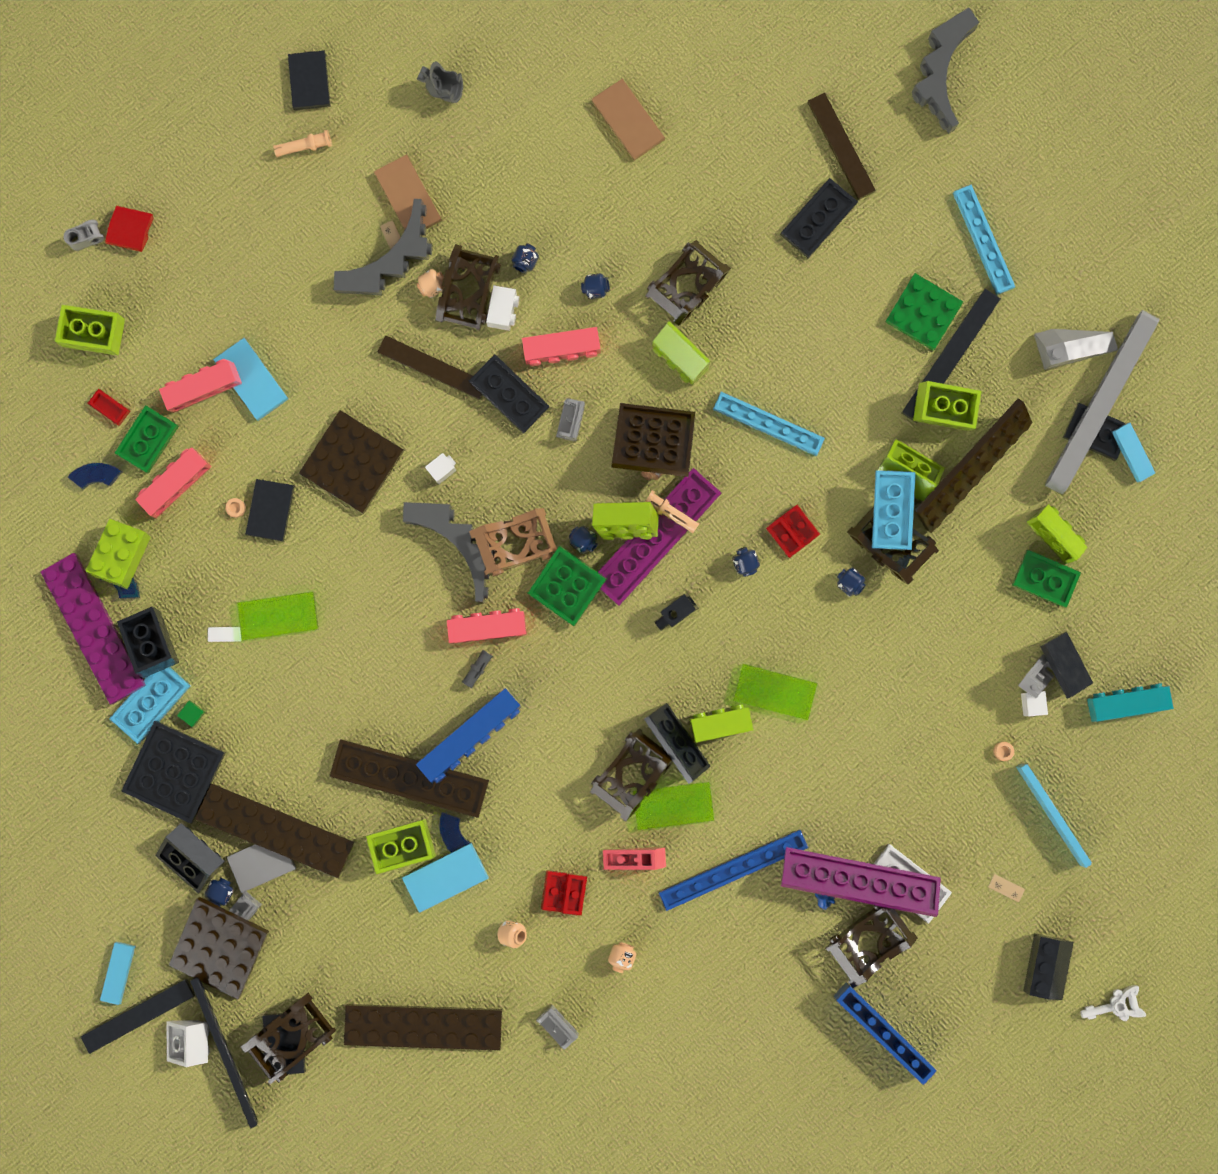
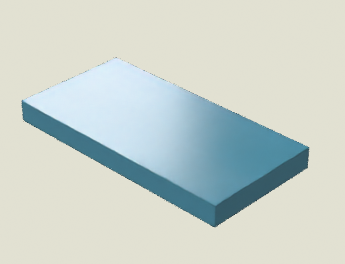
M245 338L213 359L215 363L222 359L234 362L242 384L233 388L257 421L288 400L286 394Z
M875 471L872 548L912 550L915 472Z
M170 667L144 679L146 686L132 693L110 717V720L137 744H140L149 734L154 721L160 722L191 687L189 683Z
M472 843L402 877L419 913L489 878Z

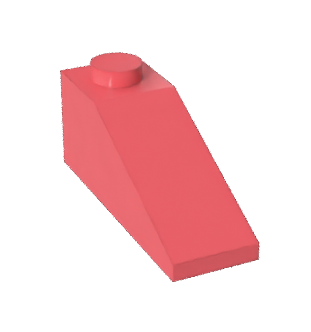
M665 847L603 850L604 870H657L666 867Z

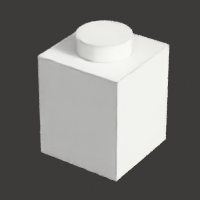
M443 453L425 467L438 484L457 471L454 467L456 465L455 461L450 455L446 457Z
M1042 691L1037 698H1034L1029 693H1021L1023 716L1048 715L1045 691Z

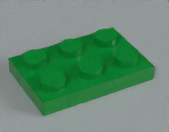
M145 405L115 451V454L149 474L179 425Z
M1026 550L1012 586L1067 608L1081 572Z

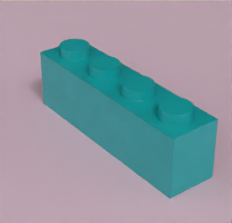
M1162 683L1151 684L1149 689H1143V686L1132 687L1131 692L1125 693L1124 689L1114 690L1112 695L1106 696L1105 692L1093 694V698L1087 699L1091 722L1174 709L1170 686H1162Z

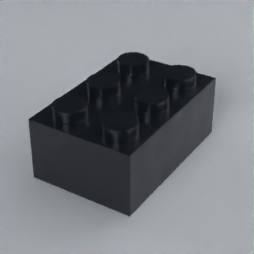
M152 606L117 621L135 674L145 678L179 663L161 611Z

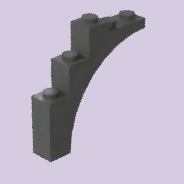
M970 8L965 9L931 31L928 40L930 47L935 49V51L925 56L920 64L921 72L927 78L917 83L911 92L914 101L919 103L921 107L929 105V110L933 115L937 116L941 128L946 130L948 134L956 129L959 122L951 109L947 95V70L955 49L966 37L976 30L979 24L978 19Z
M422 199L413 200L412 214L407 228L400 240L388 253L364 267L348 271H334V291L336 293L382 295V290L385 291L386 287L383 277L405 278V274L409 272V261H406V259L429 260V255H432V243H429L428 238L422 237V235L425 236L426 234L423 216L426 217L427 206L424 205Z
M404 502L403 522L405 524L419 525L434 530L446 537L458 548L472 574L475 586V601L477 603H485V599H488L489 587H486V580H489L490 574L485 575L486 567L478 545L473 544V541L476 540L470 536L469 531L473 530V525L451 523L455 518V510L452 509L450 504ZM494 550L491 551V553H492L493 556H494L495 553H497V552L494 551Z

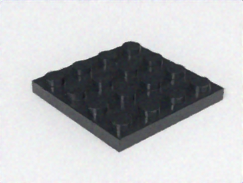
M154 721L121 792L192 824L226 752L164 723Z

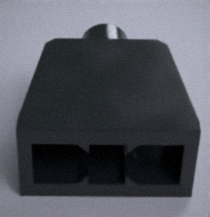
M686 593L661 611L663 616L654 622L661 631L669 625L672 628L698 610L699 607L690 595ZM676 611L677 617L673 618L671 612Z

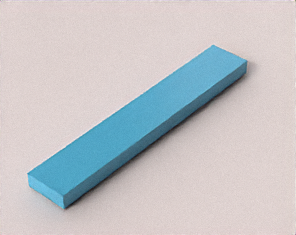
M972 185L954 191V198L996 295L1014 289L1015 284Z
M720 392L713 408L714 411L815 456L818 455L825 439L723 392Z
M1021 763L1016 767L1079 865L1085 868L1090 866L1092 862L1028 764Z

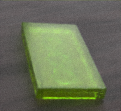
M313 591L237 602L242 641L319 630Z
M742 664L733 701L808 721L818 683Z
M710 782L655 788L648 797L645 796V799L640 804L641 806L635 812L637 830L715 821Z

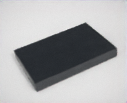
M325 50L288 54L293 110L331 107Z
M1081 403L1077 404L1062 438L1070 439L1088 406ZM1108 415L1089 450L1116 461L1121 450L1112 431L1126 423Z
M256 479L245 535L284 542L295 486Z
M1067 632L1040 646L1067 699L1093 684Z
M282 1013L264 1014L262 1016L263 1028ZM292 1018L290 1019L289 1024L290 1026L295 1027L300 1025L301 1022L296 1024V1020ZM279 1026L277 1029L280 1033V1043L276 1049L296 1051L301 1038V1029L298 1031H287ZM273 1036L268 1037V1041L272 1042L270 1047H273L276 1041ZM272 1055L268 1058L271 1064L275 1057ZM305 1057L286 1073H305ZM295 1058L286 1059V1065L292 1062ZM275 1062L273 1066L276 1071L281 1068L279 1062Z

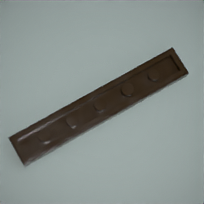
M823 93L808 100V105L857 199L860 200L875 193L876 189L826 94Z
M385 335L377 351L378 354L478 400L481 399L482 394L468 382L473 375Z

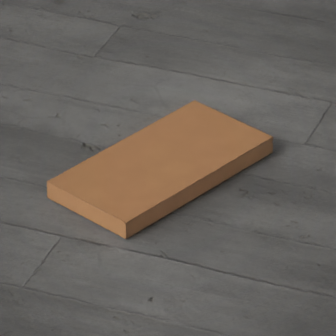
M623 79L592 98V103L634 161L665 140L661 131Z
M407 154L374 171L404 230L407 228L412 214L414 199H422L424 205L427 206L426 217L423 216V224L426 225V229L442 221Z

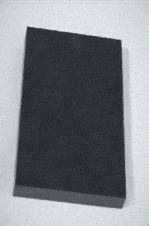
M829 178L780 235L809 259L857 205L858 201Z
M495 354L468 381L523 434L550 407Z
M667 703L644 719L688 784L711 767Z

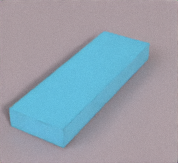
M1126 423L1112 431L1136 482H1141L1155 474L1131 423Z
M120 942L114 943L100 1001L116 1005L121 1004L135 946Z

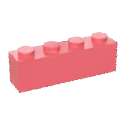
M597 327L522 338L525 362L530 364V366L541 365V362L547 361L549 363H558L560 359L572 361L579 359L580 356L593 358L601 353Z
M222 359L217 361L216 365L212 367L200 368L198 373L193 375L186 374L177 382L171 381L164 384L165 387L160 388L159 391L166 409L175 413L242 384L234 362Z
M194 448L185 449L176 462L170 463L162 475L156 476L148 488H144L138 493V497L135 500L151 517L157 518L212 466Z
M520 608L508 609L509 613L503 614L499 610L490 611L489 615L482 616V613H472L468 618H463V615L451 616V620H447L449 643L454 644L527 635L525 613L520 611Z

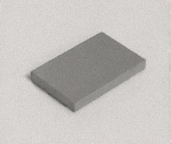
M256 844L227 857L241 893L296 869L292 859Z

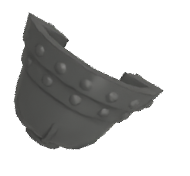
M437 61L432 63L430 70L422 66L417 80L425 82V87L431 96L450 103H457L461 99L463 92L461 73L457 74L455 71H446Z

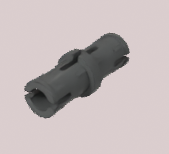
M482 650L475 663L471 664V669L464 680H462V683L473 688L480 675L484 674L485 671L483 670L493 656Z

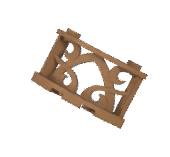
M544 508L533 509L512 517V522L510 520L504 523L499 521L484 524L469 531L471 538H475L486 567L485 575L492 574L493 577L503 574L504 570L540 558L547 560L553 556L557 548L545 518ZM537 519H538V521H539V523H540V526H541V529H542L541 532H536V531H537ZM523 526L525 528L524 532H529L528 534L520 533L518 528ZM509 529L516 537L527 538L523 549L518 555L512 554L500 547L506 541L507 530ZM495 534H499L502 537L499 543H496L498 539L495 537ZM544 536L548 548L538 550L537 545L543 544L541 540H534L535 537ZM493 550L497 552L494 556L491 553ZM529 551L533 554L531 556L525 557ZM495 558L500 560V563L497 565L494 561Z

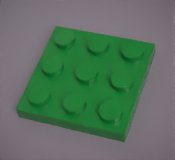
M914 273L885 323L934 351L964 301Z
M559 546L527 594L572 626H576L607 578Z

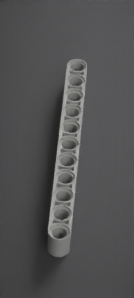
M1144 310L1138 314L1045 483L1046 487L1061 495L1065 493L1160 320L1159 318Z

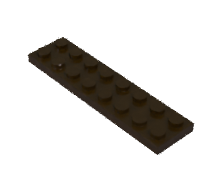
M1017 399L916 508L915 512L928 532L932 533L941 525L942 521L953 512L960 501L966 498L972 488L978 485L983 476L991 471L995 463L1030 428L1033 422L1024 401Z
M343 739L339 741L329 776L476 818L480 816L489 784L488 779L455 770L452 771L451 769L444 773L446 777L442 781L432 784L416 766L419 760Z
M212 783L195 818L197 821L338 879L355 843Z
M365 1004L345 1005L344 1045L501 1050L502 1009Z

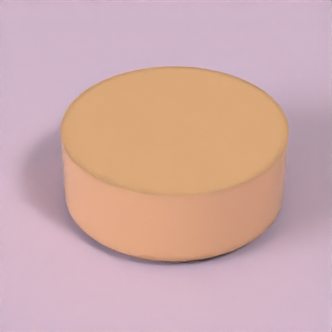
M232 498L226 503L225 510L231 517L239 518L244 515L246 506L242 500Z
M999 742L994 746L993 753L998 760L1008 761L1014 756V748L1008 742Z

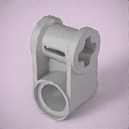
M88 220L81 225L66 230L63 237L64 241L73 250L79 251L102 242L104 236L99 232L98 222L96 220ZM78 237V240L72 243V239Z

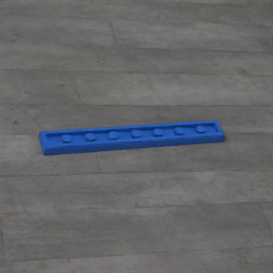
M797 830L660 891L659 895L666 911L784 859L786 847L799 850L807 849L808 846L801 830Z

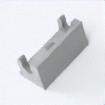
M566 398L556 437L577 442L585 408L584 401Z
M1045 655L1040 657L1018 685L1034 698L1039 696L1054 677L1046 669V667H1051Z
M245 891L229 911L249 921L262 904Z
M553 1005L536 1019L564 1050L579 1036L575 1028Z

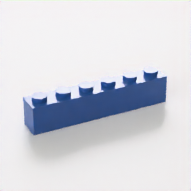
M505 688L421 759L416 766L432 784L434 782L439 783L446 777L444 773L449 769L453 771L461 764L460 760L464 756L467 758L476 751L475 747L479 743L481 745L485 744L491 738L489 735L493 731H500L505 726L504 722L509 718L511 720L520 713L521 705Z
M847 982L833 996L836 1001L922 1085L935 1074L937 1070Z

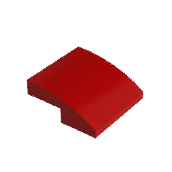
M116 205L107 230L106 244L143 252L149 238L148 230L154 220L153 214Z
M798 504L766 528L789 558L821 534Z
M546 870L541 909L582 916L587 876Z

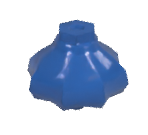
M815 893L818 906L823 910H826L831 904L836 902L834 900L835 897Z

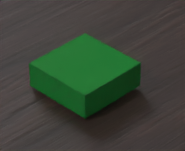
M189 700L177 716L191 727H194L205 711Z

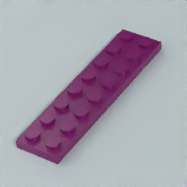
M693 468L689 472V476L684 477L665 499L669 500L668 502H670L671 506L697 521L722 493ZM664 514L659 515L658 537H652L651 539L633 537V539L627 540L599 570L598 573L607 578L600 590L620 606L688 530Z
M72 553L40 571L109 704L113 705L145 687L146 684L143 678L135 674L126 646L77 554Z
M786 847L781 887L937 917L939 912L941 877Z

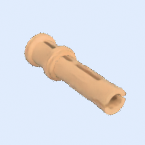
M324 130L323 133L315 135L311 133L307 135V138L273 145V148L275 149L276 157L308 149L316 151L320 147H332V141L328 130Z
M652 490L645 502H651L657 514H664L693 534L699 523L671 506L670 502H668L669 500L660 498Z

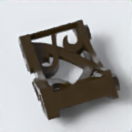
M697 240L692 243L688 242L683 247V253L660 279L656 282L653 280L647 287L648 292L645 295L647 299L652 298L675 318L673 322L678 326L684 323L692 315V312L708 299L709 295L707 293H710L714 287L717 288L731 270L727 264L719 261L700 245ZM695 250L705 258L701 266H697L699 262L698 256L695 261L690 260V256ZM707 260L712 265H714L717 268V270L711 267H706ZM697 274L695 287L699 293L696 295L693 292L686 291L678 294L676 287L677 277ZM701 274L703 275L702 280L705 279L707 281L706 284L702 285L699 283ZM664 289L666 293L662 294L659 290ZM682 297H688L690 301L685 302Z
M455 244L449 258L448 270L445 271L442 286H445V288H443L442 296L438 300L435 320L440 322L444 320L476 328V330L480 331L481 326L485 325L488 314L485 313L495 274L500 272L501 263L498 262L499 256L491 257L463 250V246ZM484 266L490 267L487 271L482 270ZM467 268V271L464 274L459 275L457 273L459 269H462L464 272ZM472 273L480 289L469 298L463 300L461 290L453 282L464 280ZM482 277H487L486 284ZM452 293H458L459 302H457V297L455 299L451 298ZM482 297L481 304L479 305L476 301ZM467 307L470 316L471 310L476 309L478 312L476 320L463 317V309ZM459 310L460 316L449 314L447 312H454Z
M873 506L855 527H851L847 533L862 549H867L872 554L871 558L878 564L889 568L892 575L909 585L914 580L912 576L934 553L937 554L939 552L935 546L936 542L930 536L925 537L913 528L912 538L915 540L912 541V550H905V552L892 550L884 554L882 552L883 549L872 548ZM869 523H871L872 528H869L861 532ZM917 545L926 547L917 557L911 555V552L919 553L921 551L916 549ZM894 555L903 556V558L898 557V561H893L892 559Z
M640 728L636 732L628 734L625 739V746L612 764L601 776L597 775L591 783L593 787L590 793L592 795L596 794L621 814L620 817L624 821H627L638 810L642 800L645 799V796L648 797L658 785L656 782L662 775H665L673 763L667 752L643 734ZM637 741L648 748L646 755H643L641 746L639 751L634 750V745ZM651 751L662 759L650 756ZM630 752L632 757L625 758ZM642 763L641 774L646 783L644 785L630 783L624 786L622 778L623 767ZM647 763H649L648 768L653 769L651 774L645 773ZM610 782L612 784L610 788H607L608 790H615L617 788L618 791L613 795L609 794L602 788L605 783ZM630 788L637 789V793L635 795H631V791H628L626 794L625 791H627ZM620 796L624 804L618 801L616 797Z
M874 905L871 911L855 921L839 935L836 934L828 940L830 944L825 949L827 952L830 951L847 974L850 979L848 983L852 988L867 982L882 967L880 963L885 962L884 960L887 958L891 960L911 948L918 939L914 932L911 933L895 909ZM884 912H887L893 921L888 928H885L888 923L887 918L881 922L878 919ZM872 920L873 924H866L867 922ZM897 926L904 937L892 930ZM862 931L882 933L877 941L879 954L875 955L865 950L858 952L859 938ZM853 934L851 941L850 939H848V937ZM884 939L890 942L888 947L883 946ZM843 943L847 944V949L843 951L846 953L851 952L852 954L848 958L840 949V945ZM862 955H867L869 957V960L867 963H864V958L859 959V957Z
M309 992L241 1046L245 1053H250L269 1078V1084L275 1080L278 1083L288 1075L286 1072L321 1043L324 1046L333 1039L331 1035L336 1029L332 1028L312 1002L313 998ZM304 1006L313 1016L312 1019L308 1020ZM294 1018L296 1020V1024L299 1022H301V1024L292 1027L290 1026L289 1021L290 1019ZM315 1021L324 1031L319 1037L313 1036V1031L318 1030V1028L312 1027L309 1029L308 1026ZM279 1026L287 1031H298L301 1029V1038L296 1051L276 1049L280 1043V1033L277 1029ZM270 1036L276 1039L273 1047H270L272 1042L268 1041ZM307 1040L311 1043H314L308 1049L305 1050ZM271 1055L275 1056L272 1064L268 1060ZM295 1058L292 1062L286 1065V1059ZM275 1062L281 1064V1068L277 1071L273 1067Z

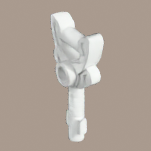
M1131 985L1123 991L1119 989L1114 990L1113 996L1110 998V1004L1098 1007L1093 1005L1087 1006L1085 1010L1080 1011L1081 1017L1090 1020L1096 1018V1015L1113 1012L1123 1021H1127L1129 1016L1145 1017L1146 1013L1139 1008L1136 998L1139 986ZM1127 997H1128V1000H1129V1003H1130V1007H1131V1009H1129V1010L1127 1009V1006H1126V1004H1125V999H1126Z

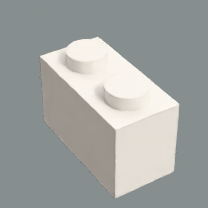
M493 285L486 321L488 327L510 331L511 325H515L516 314L513 313L514 308H518L520 298L517 296L516 289Z

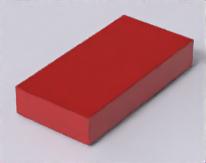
M99 388L87 403L118 426L122 424L131 412Z

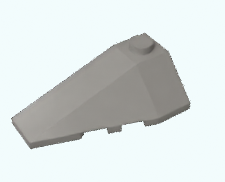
M1050 329L1034 334L1044 370L1118 350L1113 332Z

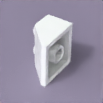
M199 1020L167 1021V1062L184 1067L208 1063L209 1028L207 1022Z

